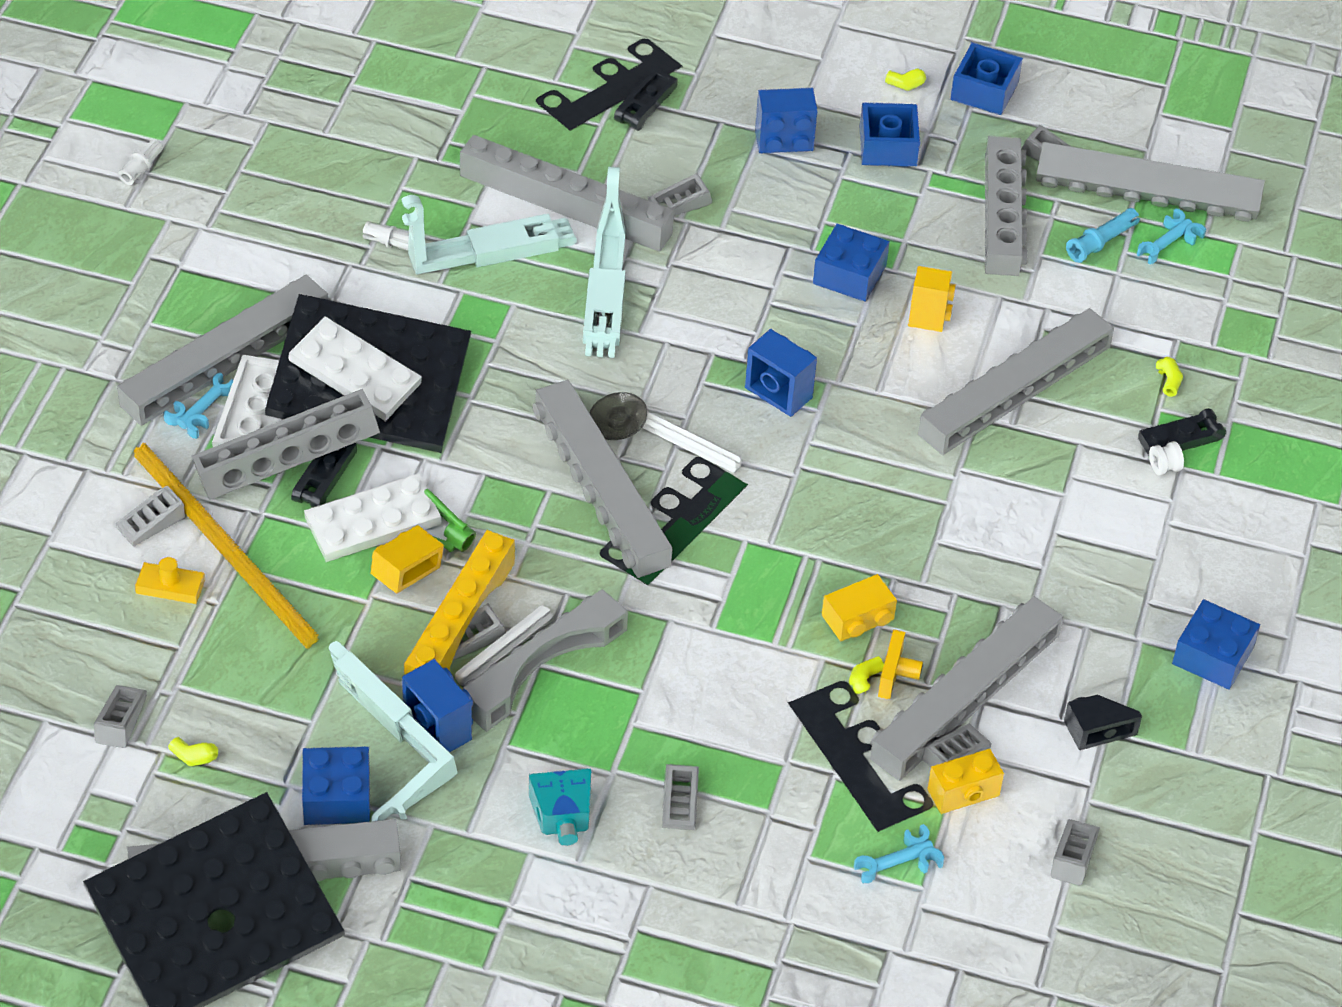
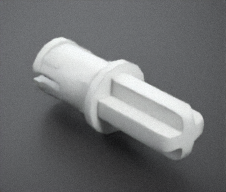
M151 139L140 152H134L128 164L118 173L121 181L127 185H132L144 171H148L151 168V162L163 150L162 144L156 139Z
M371 221L366 222L363 229L364 239L385 244L387 248L395 246L408 250L409 233L398 231L396 226L387 227Z

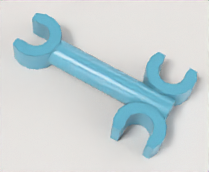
M1176 208L1173 219L1168 215L1164 218L1163 225L1170 231L1153 243L1142 242L1139 244L1137 256L1149 253L1147 263L1154 264L1158 259L1159 252L1183 234L1184 240L1188 244L1194 245L1196 235L1204 238L1206 228L1202 224L1193 223L1190 219H1185V213Z
M216 374L213 377V387L187 412L183 403L175 401L173 405L176 414L165 410L163 412L164 421L172 426L179 425L182 429L187 428L188 435L198 439L199 429L196 426H201L205 429L209 428L208 418L202 415V413L217 398L229 395L233 379L227 384H222L224 382L223 374Z
M922 824L919 828L920 838L913 837L909 830H905L904 843L907 848L876 859L867 855L859 856L854 860V869H869V871L863 872L861 877L862 883L867 884L875 879L877 872L919 858L918 867L923 873L928 872L929 864L927 860L935 861L937 866L941 868L944 863V855L939 849L934 848L929 840V829Z

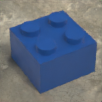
M972 42L954 74L950 100L1002 116L1019 83L1023 58Z
M813 88L758 90L755 134L759 153L814 151L818 110Z
M862 103L859 126L862 165L917 166L920 147L917 104Z
M837 223L815 259L813 284L866 302L887 265L890 241Z
M769 329L748 348L745 388L792 417L813 398L817 357L808 350H804L787 337Z
M1203 599L1177 642L1172 664L1230 690L1254 649L1261 624Z
M433 659L402 676L403 702L411 709L413 718L449 753L472 740V697L466 689H460L447 668H442Z
M369 746L303 748L302 807L304 825L370 822Z

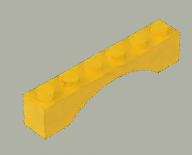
M486 530L405 661L404 675L433 659L442 668L450 669L459 643L474 614L486 597L503 584L515 564L514 539Z

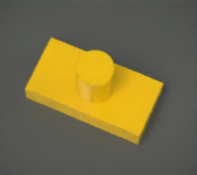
M172 557L161 559L159 564L144 562L135 584L136 594L197 604L205 583V573L178 568L176 559Z
M893 629L880 678L878 697L890 700L896 675L916 680L920 679L923 661L901 657L905 639L904 631Z

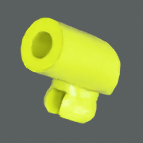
M918 68L904 74L889 70L885 83L910 91L925 82L926 73Z
M1166 356L1164 359H1159L1156 362V369H1160L1158 371L1159 374H1166L1167 376L1163 393L1169 397H1174L1177 395L1183 380V374L1175 359Z
M879 656L859 663L852 669L848 681L849 685L853 686V691L856 694L869 690L870 684L867 679L874 674L882 672L884 663Z
M175 737L168 746V749L188 766L206 764L215 760L218 756V748L213 743L203 742L188 745L180 737Z

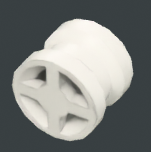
M1169 442L1165 447L1156 445L1150 448V463L1156 475H1164L1168 470L1177 472L1183 469L1184 457L1177 442Z

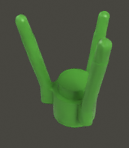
M425 489V495L436 505L440 515L449 523L444 531V536L447 537L446 541L437 537L434 538L444 544V548L451 553L455 548L461 552L466 551L473 543L476 532L460 520L429 489Z

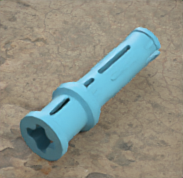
M1128 208L1125 212L1096 229L1088 228L1081 237L1070 239L1066 243V251L1069 257L1077 263L1085 261L1087 255L1092 252L1097 253L1101 251L1106 242L1132 226L1137 225L1140 218L1131 219L1139 216V214L1133 208Z

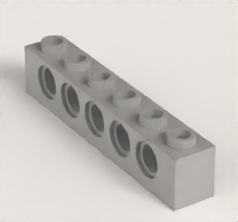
M988 136L985 152V274L1019 276L1021 265H1026L1027 248H1022V245H1026L1027 228H1022V225L1026 224L1027 208H1022V205L1026 204L1027 189L1022 188L1026 183V169L1021 168V166L1025 167L1026 150H1021V138Z
M360 389L192 455V459L208 499L211 500L380 433L372 406L363 389Z

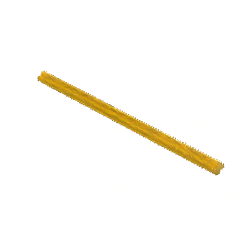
M146 443L134 449V457L162 488L169 486L184 504V512L189 519L211 541L232 567L239 572L241 577L263 599L267 606L272 609L303 646L310 649L312 644L319 640L317 638L319 634H316L317 632L312 629L310 624H307L308 622L303 619L301 614H298L299 612L294 609L292 604L287 602L288 600L283 597V594L278 592L279 590L265 577L266 575H263V572L259 570L257 565H254L255 563L248 558L246 553H243L244 551L239 548L237 543L232 541L233 539L228 536L229 534H226V531L222 529L218 522H215L216 520L211 517L201 503H198L199 501L181 484L182 482H179L180 480L152 452L153 450Z

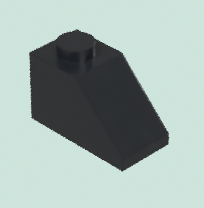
M1097 694L1089 697H1078L1068 702L1064 723L1080 751L1137 736L1142 715L1138 710Z

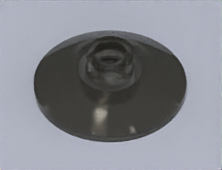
M617 392L604 396L593 405L589 412L607 440H621L636 434L644 426L648 417L644 401L637 395L627 392Z

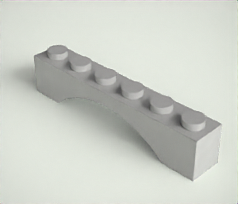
M603 589L593 596L586 597L575 609L562 614L551 626L538 631L530 641L523 646H517L509 656L499 663H493L485 673L475 680H469L462 689H466L473 700L472 719L486 732L511 714L512 704L519 688L539 666L556 656L570 651L605 647L627 631L628 610Z

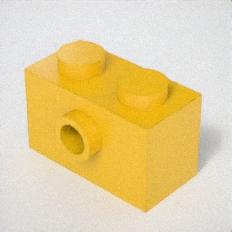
M922 266L917 267L908 322L909 327L938 332L943 331L944 321H950L953 304H948V301H953L956 284L951 283L952 271Z
M417 525L406 532L400 533L395 539L378 546L374 550L370 574L397 594L440 568L444 544Z
M876 574L825 595L822 617L841 642L851 637H858L865 631L877 626H885L894 620L897 599L880 576Z
M989 748L931 766L927 790L940 814L1000 796L1004 772Z

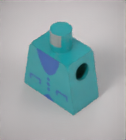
M591 768L529 774V798L541 832L545 835L557 834L558 842L561 845L570 846L578 841L577 832H584L589 829Z

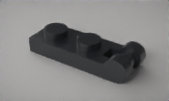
M654 68L618 106L614 113V120L620 123L626 122L630 124L631 128L640 131L649 116L677 88L678 79Z
M1208 408L1195 416L1139 430L1138 440L1149 456L1152 446L1159 445L1165 447L1169 442L1175 441L1183 451L1217 442L1225 437L1226 430L1221 423H1217V416L1214 411Z
M350 444L313 459L295 485L291 500L298 503H303V501L310 503L312 508L325 504L328 495L357 453V444ZM310 487L317 488L315 492L309 491Z

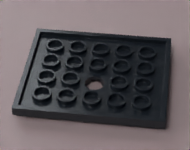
M299 294L265 407V415L286 419L345 396L289 361V352L326 316L421 376V384L386 421L375 415L380 433L369 438L442 453L471 338V331Z
M268 792L83 881L90 899L147 1007H204L345 936L341 923ZM217 910H227L235 918L234 926L224 933L212 930L208 925L210 915Z

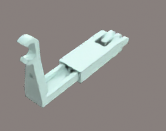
M608 167L607 195L597 227L594 267L589 269L583 329V344H586L585 356L589 357L592 355L593 348H597V357H603L604 349H608V357L615 358V348L620 344L625 288V270L622 269L626 235L619 197L620 167ZM602 312V316H599V326L597 327V314ZM605 313H611L609 327H606L607 317H605Z
M408 195L401 199L405 208L415 207L413 213H405L402 219L404 224L409 226L408 255L416 275L475 263L476 267L559 251V248L571 246L577 242L568 219L561 218L551 221L548 213L469 229L465 236L425 244L424 208L420 198L416 195Z
M337 641L332 642L329 645V650L337 670L336 673L339 677L340 685L399 742L406 740L428 762L393 798L375 811L371 819L372 822L383 821L391 814H398L400 819L407 820L405 810L458 774L454 757L413 718L411 709L351 651H348Z

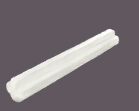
M642 409L635 418L637 426L732 473L737 472L742 464L740 456L645 409Z
M539 606L455 673L457 683L460 686H464L469 680H475L485 673L493 663H499L513 649L522 645L553 620L551 610L547 606Z

